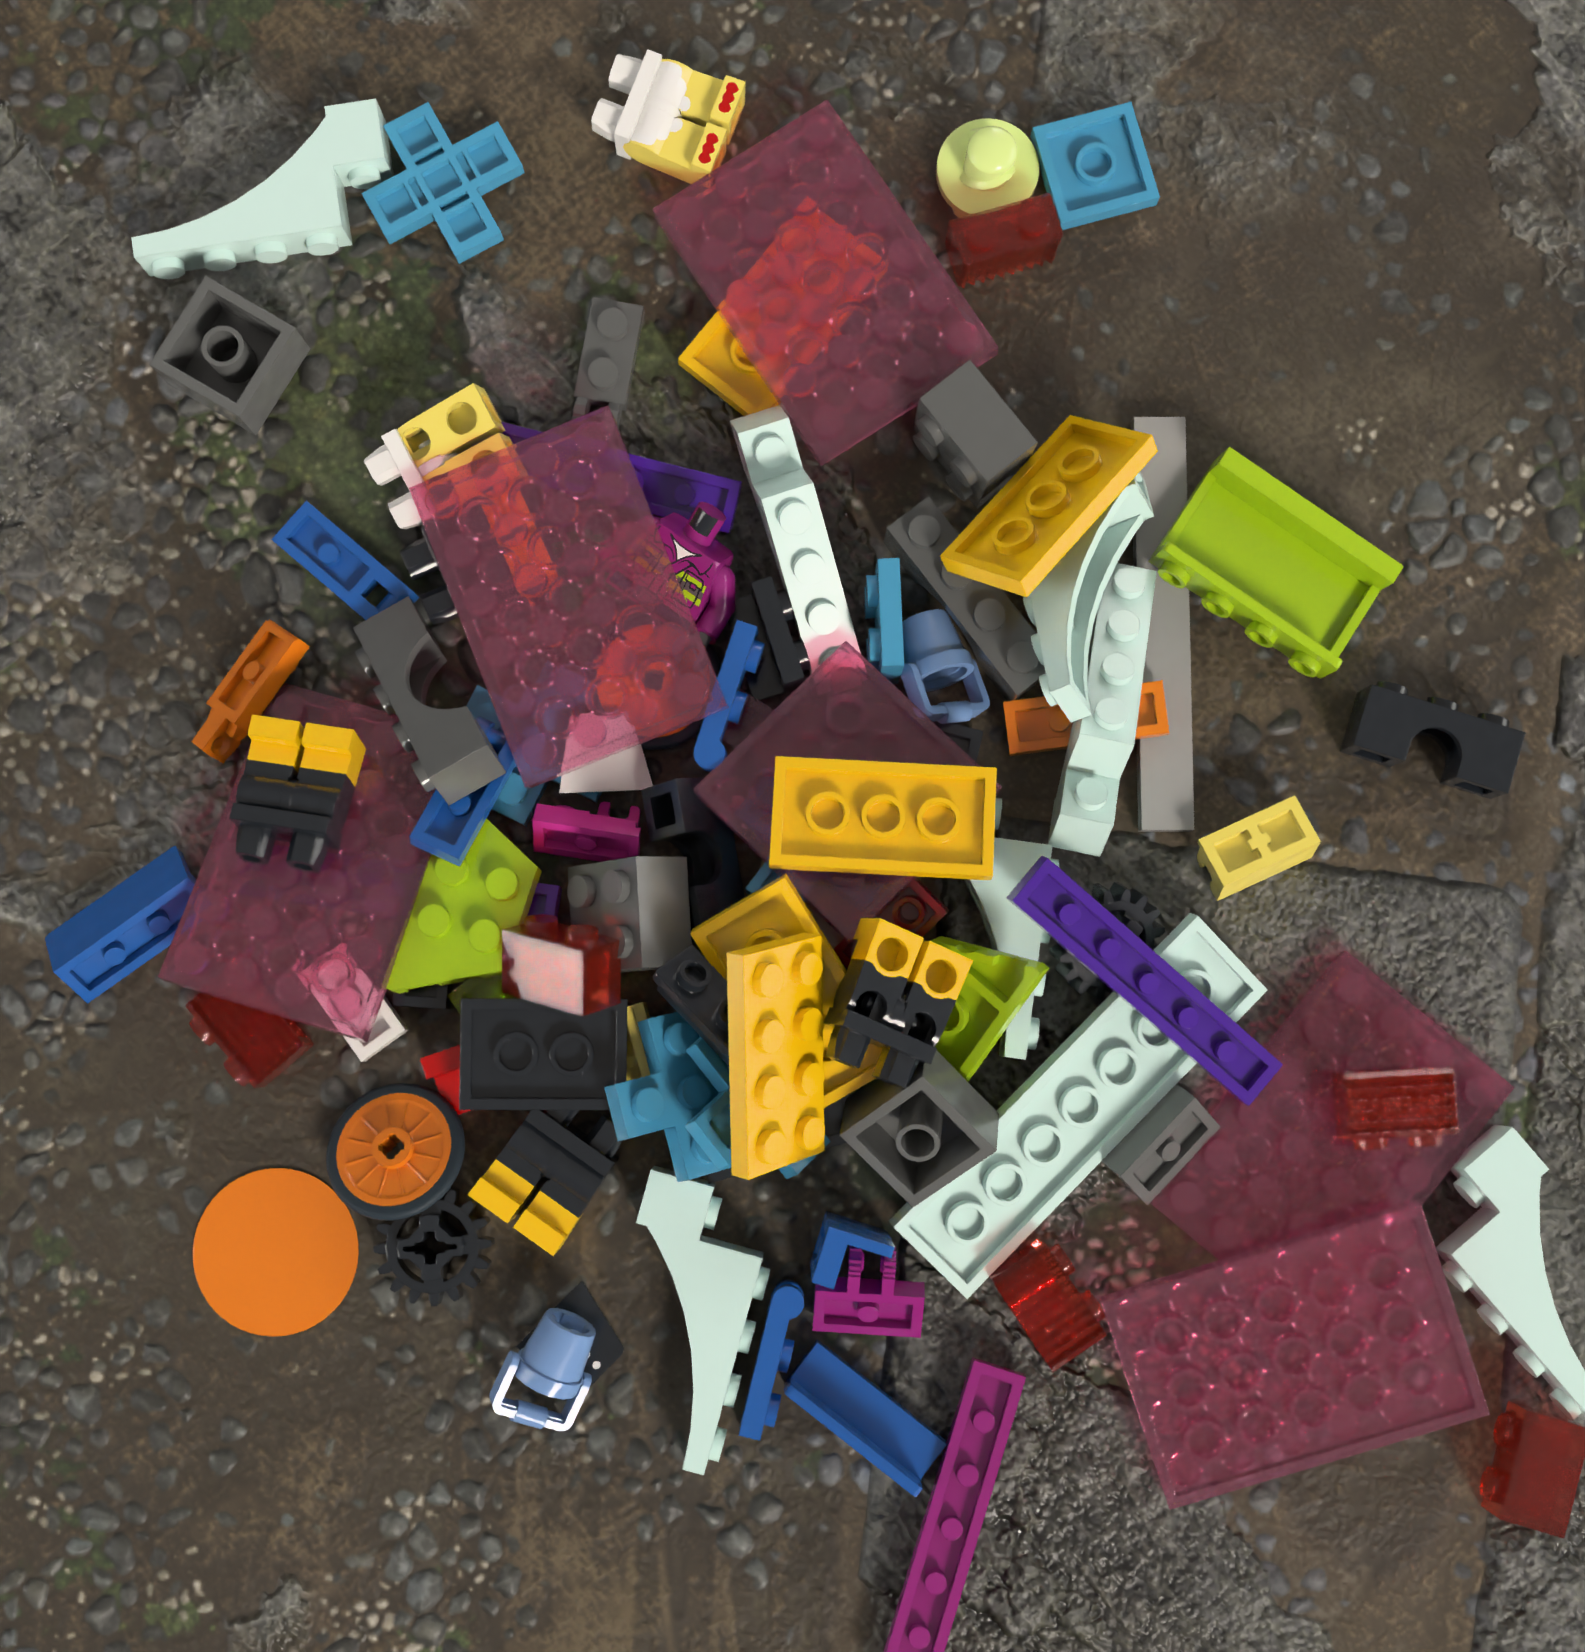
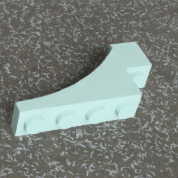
M376 98L324 106L325 118L298 151L265 181L237 200L199 219L168 230L131 237L133 254L136 261L150 277L175 279L183 276L185 271L206 268L211 271H227L233 269L236 263L254 260L262 263H278L287 259V255L306 252L312 255H329L338 251L339 247L351 246L352 238L344 187L352 186L357 189H369L380 184L381 181L394 176L389 139L383 127L386 124V120Z
M778 405L730 420L744 471L758 507L783 587L786 588L793 608L794 622L799 638H802L811 664L809 671L817 695L821 696L868 681L814 483L803 469L789 417L781 406Z
M1140 472L1028 597L1023 596L1026 612L1031 622L1037 628V633L1031 635L1032 646L1046 672L1039 676L1042 692L1049 705L1054 706L1058 704L1071 723L1092 715L1088 692V653L1093 624L1103 592L1117 562L1136 531L1145 520L1154 517L1146 483Z
M1117 563L1103 592L1093 624L1088 653V692L1092 715L1077 720L1072 724L1052 812L1048 845H1052V847L1100 857L1114 826L1119 781L1135 744L1157 571Z
M996 798L995 830H998L1000 824L1002 798ZM994 837L992 879H963L980 912L993 950L1038 961L1040 943H1049L1050 936L1006 897L1041 856L1049 858L1059 867V859L1051 858L1052 845ZM1046 974L1001 1035L999 1056L1026 1060L1027 1049L1036 1050L1040 1020L1039 1018L1031 1017L1034 996L1042 997Z
M1494 1124L1447 1165L1457 1177L1453 1185L1458 1193L1474 1208L1480 1205L1482 1208L1434 1249L1446 1262L1441 1266V1270L1450 1282L1463 1293L1469 1289L1482 1304L1476 1310L1484 1322L1498 1335L1505 1332L1518 1348L1512 1353L1518 1362L1535 1378L1542 1375L1554 1389L1549 1394V1397L1558 1409L1572 1421L1577 1417L1585 1420V1370L1573 1351L1559 1319L1545 1272L1540 1237L1541 1176L1549 1168L1513 1127Z
M654 1166L650 1170L636 1223L647 1226L655 1239L673 1277L684 1311L692 1356L693 1403L691 1430L683 1470L704 1475L708 1459L719 1462L727 1429L717 1425L723 1405L731 1408L734 1407L742 1375L732 1373L737 1352L745 1354L749 1352L756 1322L746 1318L752 1298L763 1300L771 1269L761 1266L763 1252L702 1235L703 1228L714 1230L722 1198L712 1196L716 1183L708 1184L707 1180L700 1178L677 1182L675 1171Z

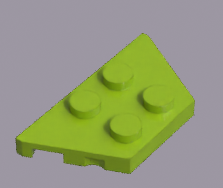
M488 819L485 820L460 867L431 854L386 989L400 994L409 992V989L435 984L443 986L463 982L467 978L478 976L486 978L509 973L542 871Z
M939 936L931 941L973 960L945 1029L935 1045L937 1051L969 1082L1046 974L1049 967L1043 962Z

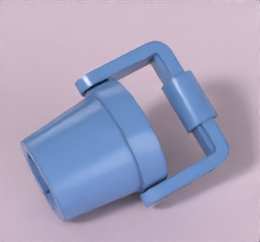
M934 609L918 613L904 620L902 626L905 663L901 678L915 717L922 722L938 721L941 724L967 722L988 709L990 700L977 663L971 658L970 652L964 648L948 613L942 609ZM963 679L970 702L964 700L941 702L937 705L930 704L926 692L948 687Z
M559 1308L548 1309L525 1347L519 1350L518 1353L510 1351L506 1356L489 1395L495 1413L509 1417L510 1421L538 1429L543 1427L557 1431L569 1429L579 1412L592 1381L591 1374L584 1372L596 1335V1330L592 1324L570 1311ZM514 1374L523 1384L538 1393L551 1398L567 1399L562 1412L550 1411L547 1407L519 1399L511 1400L504 1398Z

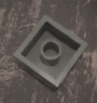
M205 276L149 365L168 385L257 435L308 354L310 347L295 327Z
M968 360L919 398L913 431L916 433L913 436L914 443L925 458L929 461H933L936 458L947 471L948 475L945 476V479L954 494L962 501L969 498L977 509L996 495L1033 455L1038 442L971 360Z
M634 856L568 867L569 884L567 896L570 902V950L573 956L574 975L656 970L692 945L687 857Z
M936 1050L931 1064L918 1063L916 1071L906 1088L896 1087L876 1078L846 1098L839 1135L912 1207H915L997 1151L999 1113Z

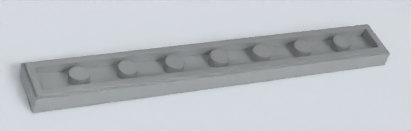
M1133 417L1130 422L1131 430L1151 434L1158 450L1140 471L1146 483L1154 517L1145 520L1133 536V566L1157 571L1142 683L1163 680L1170 732L1166 736L1136 739L1138 832H1191L1194 830L1189 589L1186 587L1181 589L1170 585L1159 576L1158 568L1148 562L1187 502L1185 417Z

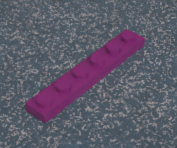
M972 1357L883 1652H945L1026 1380L1024 1373Z

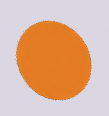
M286 1168L257 1170L241 1176L225 1186L206 1207L196 1228L193 1242L194 1272L206 1301L220 1317L240 1330L261 1336L291 1335L307 1330L323 1321L345 1298L352 1285L358 1265V1236L353 1218L346 1205L333 1189L318 1178L302 1171Z

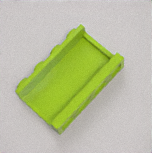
M1228 447L1212 462L1148 560L1149 563L1158 568V574L1164 581L1177 588L1182 589L1186 587L1202 598L1201 603L1209 612L1221 618L1230 617L1246 628L1245 634L1253 642L1266 648L1274 647L1289 658V665L1297 672L1308 677H1318L1319 679L1338 670L1343 662L1339 658L1340 654L1382 589L1395 582L1404 567L1231 447Z

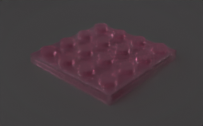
M845 641L694 788V793L769 866L775 756L980 766L852 645ZM996 782L997 796L1000 793L1002 786ZM772 869L779 877L787 874L801 898L848 944L854 940L853 937L860 918H876L916 877Z

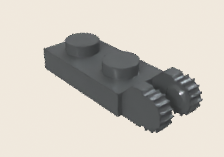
M592 297L574 392L575 404L570 429L571 439L583 441L584 435L588 430L590 407L594 405L607 408L605 420L601 428L602 444L615 446L622 410H627L645 314L644 306Z

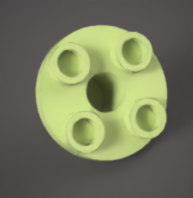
M991 118L969 121L955 129L944 141L936 165L937 184L943 198L952 207L954 214L966 221L992 222L1014 215L1022 208H1025L1030 202L1039 177L1038 155L1026 134L1008 122Z

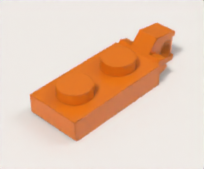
M265 620L206 702L212 708L207 720L191 742L207 755L224 763L240 746L241 740L247 736L252 714L261 716L266 711L271 700L289 675L296 669L299 661L310 646L272 620Z

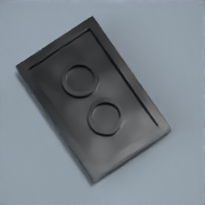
M461 998L459 1110H610L604 1087L626 1082L627 999Z

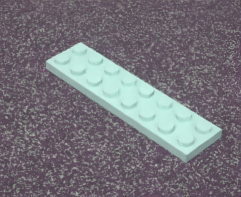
M1189 913L1153 950L1235 1023L1267 991L1266 987L1202 919L1195 914ZM1113 991L997 1110L999 1113L997 1151L915 1207H912L907 1202L889 1222L968 1299L1192 1069L1196 1062Z

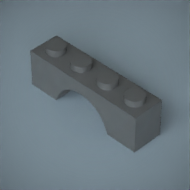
M928 496L886 528L884 544L895 558L900 559L901 566L912 580L930 592L952 617L969 642L978 665L1006 701L1018 700L1040 683L1039 676L1046 673L1045 667L1038 660L1032 646L1031 635L1036 633L1002 589L947 572L940 555L959 534Z
M409 596L353 627L362 645V648L355 651V654L371 679L376 676L378 677L381 684L375 686L373 690L387 714L390 716L396 713L400 721L393 724L392 728L408 754L415 750L419 759L411 763V766L427 792L436 788L448 805H451L506 773L486 733L467 706L453 709H436L426 706L428 687L435 674L447 662V659L430 627Z

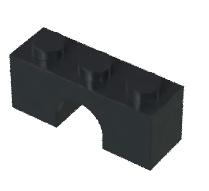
M1378 681L1376 685L1371 684L1357 692L1340 752L1386 767H1392L1406 760L1413 738L1416 735H1424L1435 740L1444 752L1445 767L1440 784L1488 799L1509 793L1526 732L1510 728V721L1508 719L1489 713H1479L1477 717L1458 711L1459 705L1443 698L1428 697L1427 701L1407 695L1408 689L1406 687L1387 681Z
M724 777L674 779L642 789L650 842H670L681 851L683 857H687L692 931L696 926L745 898ZM691 936L692 945H694L696 942Z

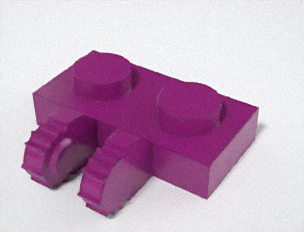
M849 1245L847 1277H838L834 1289L815 1284L812 1331L921 1338L925 1282L895 1280L896 1247L894 1248L892 1258L880 1255L881 1279L860 1278L861 1272L864 1269V1252L860 1248Z

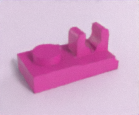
M610 802L600 803L597 815L590 814V811L577 810L566 805L551 806L537 803L533 816L534 852L599 862L640 856V809L637 806H631L629 816L626 819L610 817Z

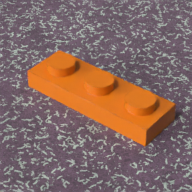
M1163 680L1142 683L1135 740L1169 735ZM1045 696L1003 702L1010 756L1067 749L1073 722L1069 721L1058 704L1050 706Z

